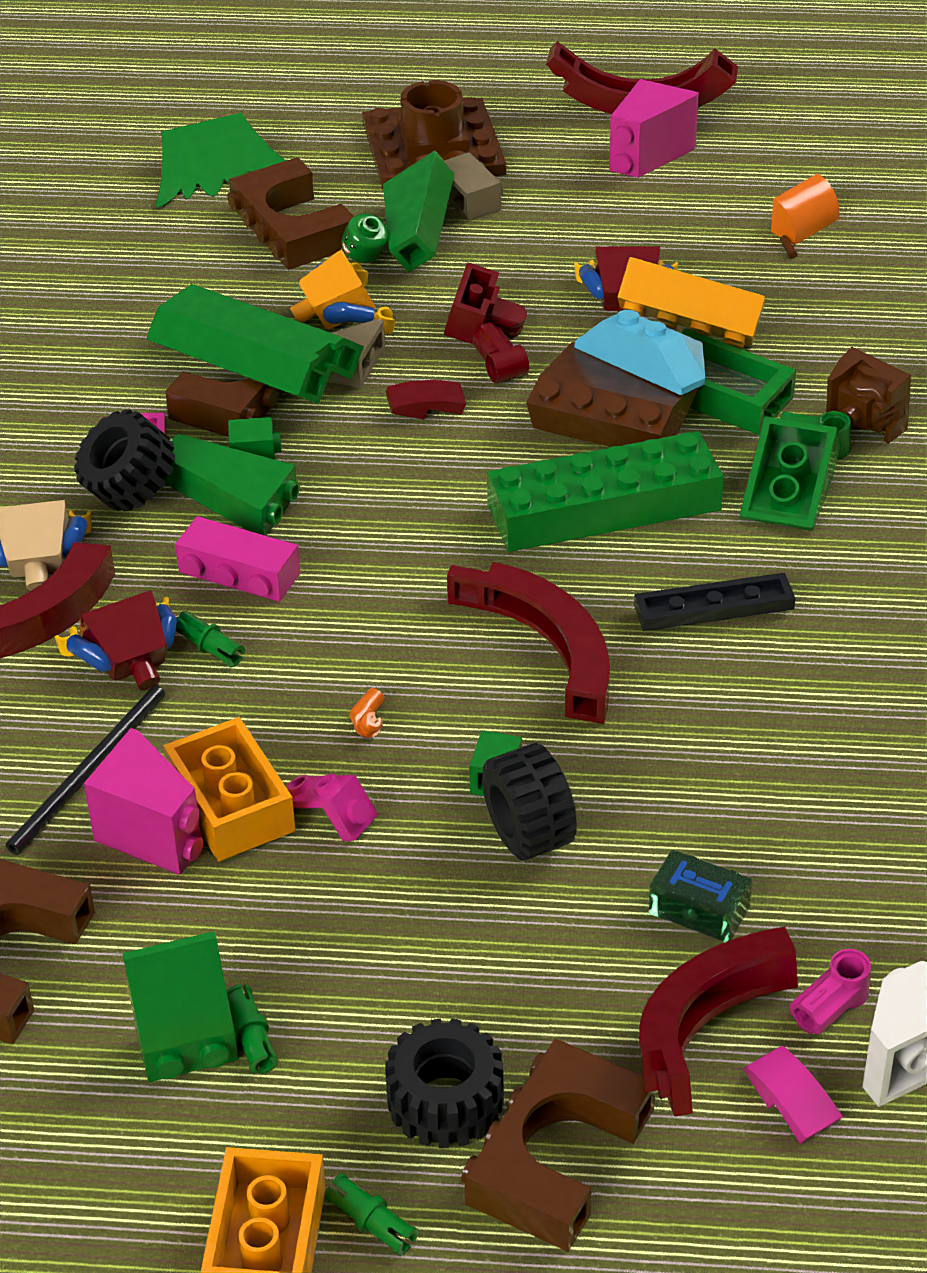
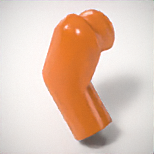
M370 688L349 713L355 731L365 738L375 737L382 727V718L380 717L377 720L375 713L384 703L385 697L378 689Z

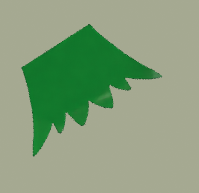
M242 112L161 131L162 173L156 208L167 204L180 190H182L185 199H189L195 191L196 184H199L208 195L214 197L220 191L223 179L229 182L230 178L246 174L248 171L252 172L287 160L267 145L252 128Z

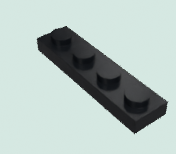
M784 572L634 594V607L642 630L649 631L794 610L796 598Z

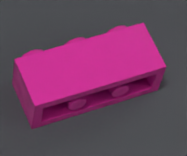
M196 516L175 543L180 573L279 602L301 574L298 545Z

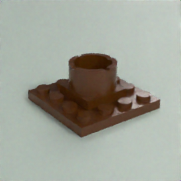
M430 80L428 83H424V81L409 85L402 91L401 107L391 109L375 108L371 111L362 112L363 126L382 189L385 182L433 151H436L443 160L470 152L494 176L506 175V161L483 98L468 97L463 99L462 91L452 83L440 80Z

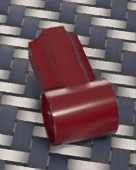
M492 322L480 325L479 330L473 334V345L485 360L487 373L491 381L499 383L528 375L530 369L529 360L523 346H513L500 327H495Z

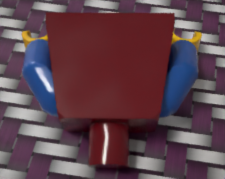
M595 246V267L594 260H589V264L579 265L578 262L574 263L575 278L577 282L585 284L594 298L601 299L604 310L620 312L624 309L619 306L618 293L630 257L677 271L678 262L669 265L664 264L663 260H659L660 246Z
M149 590L81 614L80 633L82 636L78 634L74 626L69 628L70 636H55L60 654L67 657L75 655L97 670L107 672L113 680H120L133 675L139 690L150 689L153 685H157L161 679L155 667L165 662L166 650L174 642L177 618L169 607V598L164 597L162 598L163 603L156 604L154 595Z

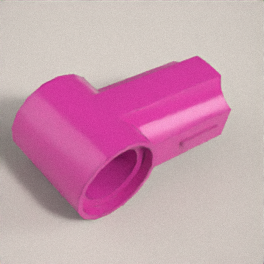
M848 948L835 953L831 958L830 968L790 1003V1014L795 1018L798 1026L809 1035L812 1033L820 1035L848 1008H855L864 1004L868 999L871 963L869 958L857 949Z

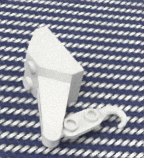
M920 961L907 968H897L882 980L870 1033L863 1080L864 1090L878 1107L927 1084V962Z

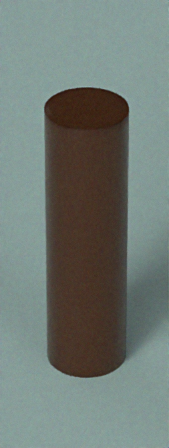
M786 235L781 236L780 241L789 257L795 258L797 252Z

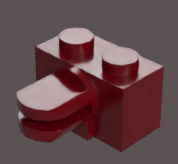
M467 262L443 335L473 344V334L479 330L480 325L492 322L495 327H500L505 335L516 337L523 329L527 311L522 305L497 297L500 287L496 286L499 272Z

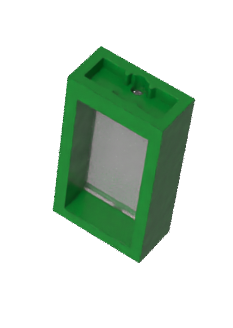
M687 328L681 332V334L703 343L705 385L698 388L690 406L691 409L760 435L764 417L776 418L794 398L796 369Z

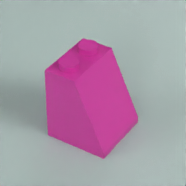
M640 79L610 117L609 171L639 178L694 150L696 147L699 92Z
M130 728L84 782L94 841L180 875L191 861L193 862L199 857L203 848V838L201 837L199 824L200 812L197 808L195 788L138 730Z

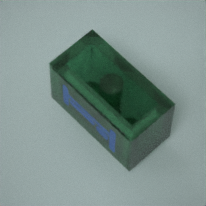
M672 849L650 884L649 914L720 941H730L750 908L752 878Z

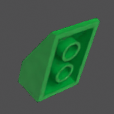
M765 416L739 515L740 519L813 531L832 482L840 450L837 427Z
M215 931L122 953L136 1035L148 1083L161 1079H172L181 1074L205 1068H216L225 1063L238 1060L235 1031Z

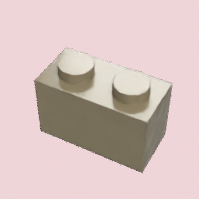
M470 152L444 160L454 172L448 202L467 221L501 210V196L504 192L503 185L499 178L490 173L482 162H479Z

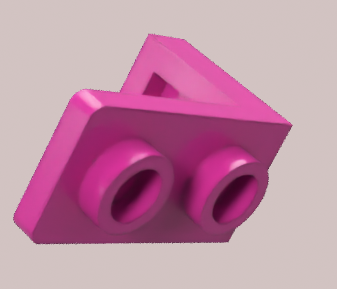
M301 775L290 781L286 787L292 796L293 808H323L342 841H354L378 816L376 809L356 775Z

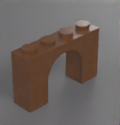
M298 157L229 179L230 192L227 193V200L231 210L236 211L242 217L246 227H250L256 233L258 240L261 243H265L271 250L273 257L276 260L279 259L288 270L332 256L341 249L344 252L341 245L342 235L349 221L354 216L342 203L306 215L278 213L283 209L314 200L312 171Z
M183 371L165 391L168 418L229 437L228 420L263 418L269 409L274 408L277 400L285 391L250 378L235 382H221Z
M0 859V936L11 932L26 931L76 945L95 914L90 884ZM0 974V1041L14 1044L35 1010L29 983Z
M555 1038L545 1054L540 1052L535 1057L530 1069L529 1079L523 1087L517 1086L514 1089L508 1102L507 1112L501 1122L495 1120L490 1126L485 1138V1146L478 1157L473 1155L467 1161L461 1177V1181L465 1183V1205L569 1252L591 1216V1187L540 1164L531 1156L525 1145L539 1129L560 1121L587 1123L634 1144L654 1111L655 1091H645L642 1075Z

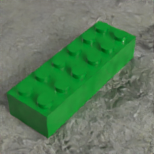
M695 431L487 471V506L507 551L512 552L722 510L724 475L701 433Z

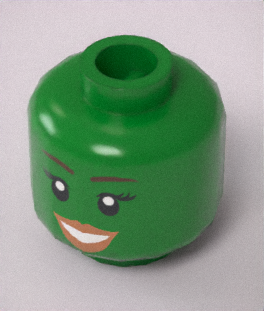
M367 213L357 214L351 218L342 235V248L351 259L357 262H373L379 258L388 241V229L384 222L374 215Z

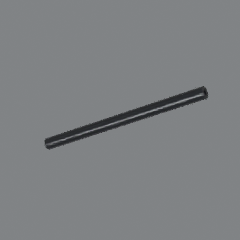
M153 685L6 842V848L11 853L18 855L80 789L129 729H135L165 697V692L160 686Z

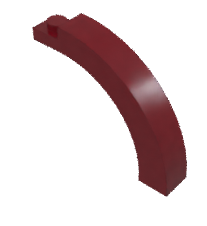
M558 41L549 50L546 65L554 75L565 79L562 91L575 100L605 113L613 114L640 80L623 78L601 71L579 58ZM714 48L703 60L680 73L663 78L642 80L699 92V108L725 93L736 83L738 66Z
M74 542L68 556L52 576L25 595L0 605V658L23 652L61 634L81 619V614L89 612L98 603L115 575L110 545Z
M492 562L489 572L451 565L447 573L448 603L486 610L513 618L545 637L558 651L569 673L568 683L565 688V717L604 724L609 703V654L604 637L588 611L566 591L531 572Z
M785 926L741 936L698 954L670 973L649 997L639 1024L643 1082L646 1092L658 1091L660 1099L668 1098L674 1117L693 1114L690 1073L683 1056L693 1036L712 1018L741 1002L772 992L798 988L796 949Z

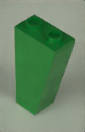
M433 151L383 184L389 251L408 273L436 255L454 179V172L436 151Z
M177 434L171 441L175 448L173 450L175 462L171 464L173 470L171 475L166 478V484L248 531L266 536L274 525L279 524L283 512L289 504L295 502L298 497L300 484L296 481V469L293 464L182 434Z

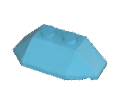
M622 310L617 315L601 321L575 341L574 348L679 395L705 385L703 343L667 328L662 322L651 321L641 317L636 311Z

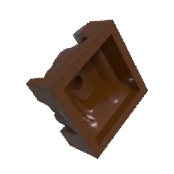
M851 347L840 358L827 378L826 412L839 411L845 413L851 420V428L855 426L878 433L884 431V442L889 444L908 430L911 375Z

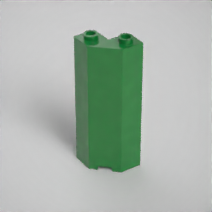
M190 284L158 306L146 338L169 349L176 350L319 404L331 372L352 380L364 346L344 337L194 284Z

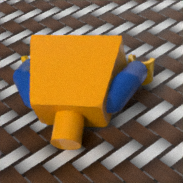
M342 249L325 262L319 263L313 271L300 280L299 285L307 298L290 307L297 321L305 323L317 315L325 329H331L346 322L366 323L376 319L384 320V334H391L395 327L393 312L389 307H381L377 312H374L376 306L365 289L368 283V271L363 269L361 264L357 262L350 264Z

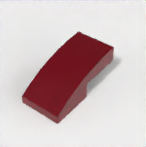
M418 380L388 386L386 389L391 414L424 420L428 409L462 415L466 406L460 382Z

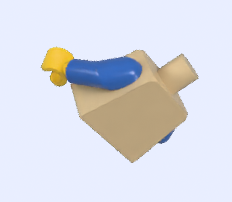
M65 500L0 507V566L8 567L11 577H25L26 589L32 591L49 578V573H54L68 556L73 543H81L85 534L91 532V511H87L85 515L76 516L74 510H70L68 519Z

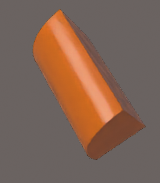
M817 173L773 199L771 232L779 237L786 235L790 242L796 245L839 219V203L828 181Z

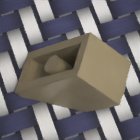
M376 319L332 332L360 344L364 348L352 380L331 372L327 382L356 388L362 387L385 349L384 320Z

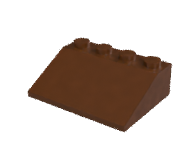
M571 342L540 374L526 402L534 429L613 447L677 435L698 388L679 395L574 348L575 342Z

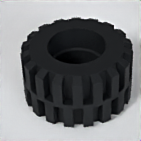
M124 409L121 413L115 411L108 418L103 417L100 419L98 424L88 431L89 434L79 445L81 446L80 450L76 452L75 460L77 463L74 465V472L77 474L76 479L107 506L116 511L123 509L125 512L132 511L134 506L140 508L145 505L148 499L152 500L156 496V492L167 483L165 480L171 475L173 470L171 464L175 462V454L173 453L175 448L170 438L137 411L132 412L130 409Z
M532 743L485 761L482 784L486 806L499 837L513 855L519 860L525 861L568 845L575 840L577 831L576 809L570 787L559 764L543 745Z
M441 1018L431 1020V1025L424 1026L422 1023L412 1026L411 1034L403 1032L397 1038L398 1045H392L389 1049L388 1061L385 1063L388 1110L391 1112L392 1121L396 1127L402 1126L403 1134L410 1139L418 1136L419 1144L429 1146L431 1142L439 1143V1148H449V1143L458 1142L459 1147L469 1144L470 1137L474 1136L480 1139L486 1135V1126L490 1127L495 1120H498V1113L502 1112L504 1105L502 1053L499 1046H493V1038L487 1032L479 1034V1027L472 1023L462 1026L461 1020L451 1019L450 1023H441ZM439 1078H454L463 1082L449 1088H438L427 1084Z

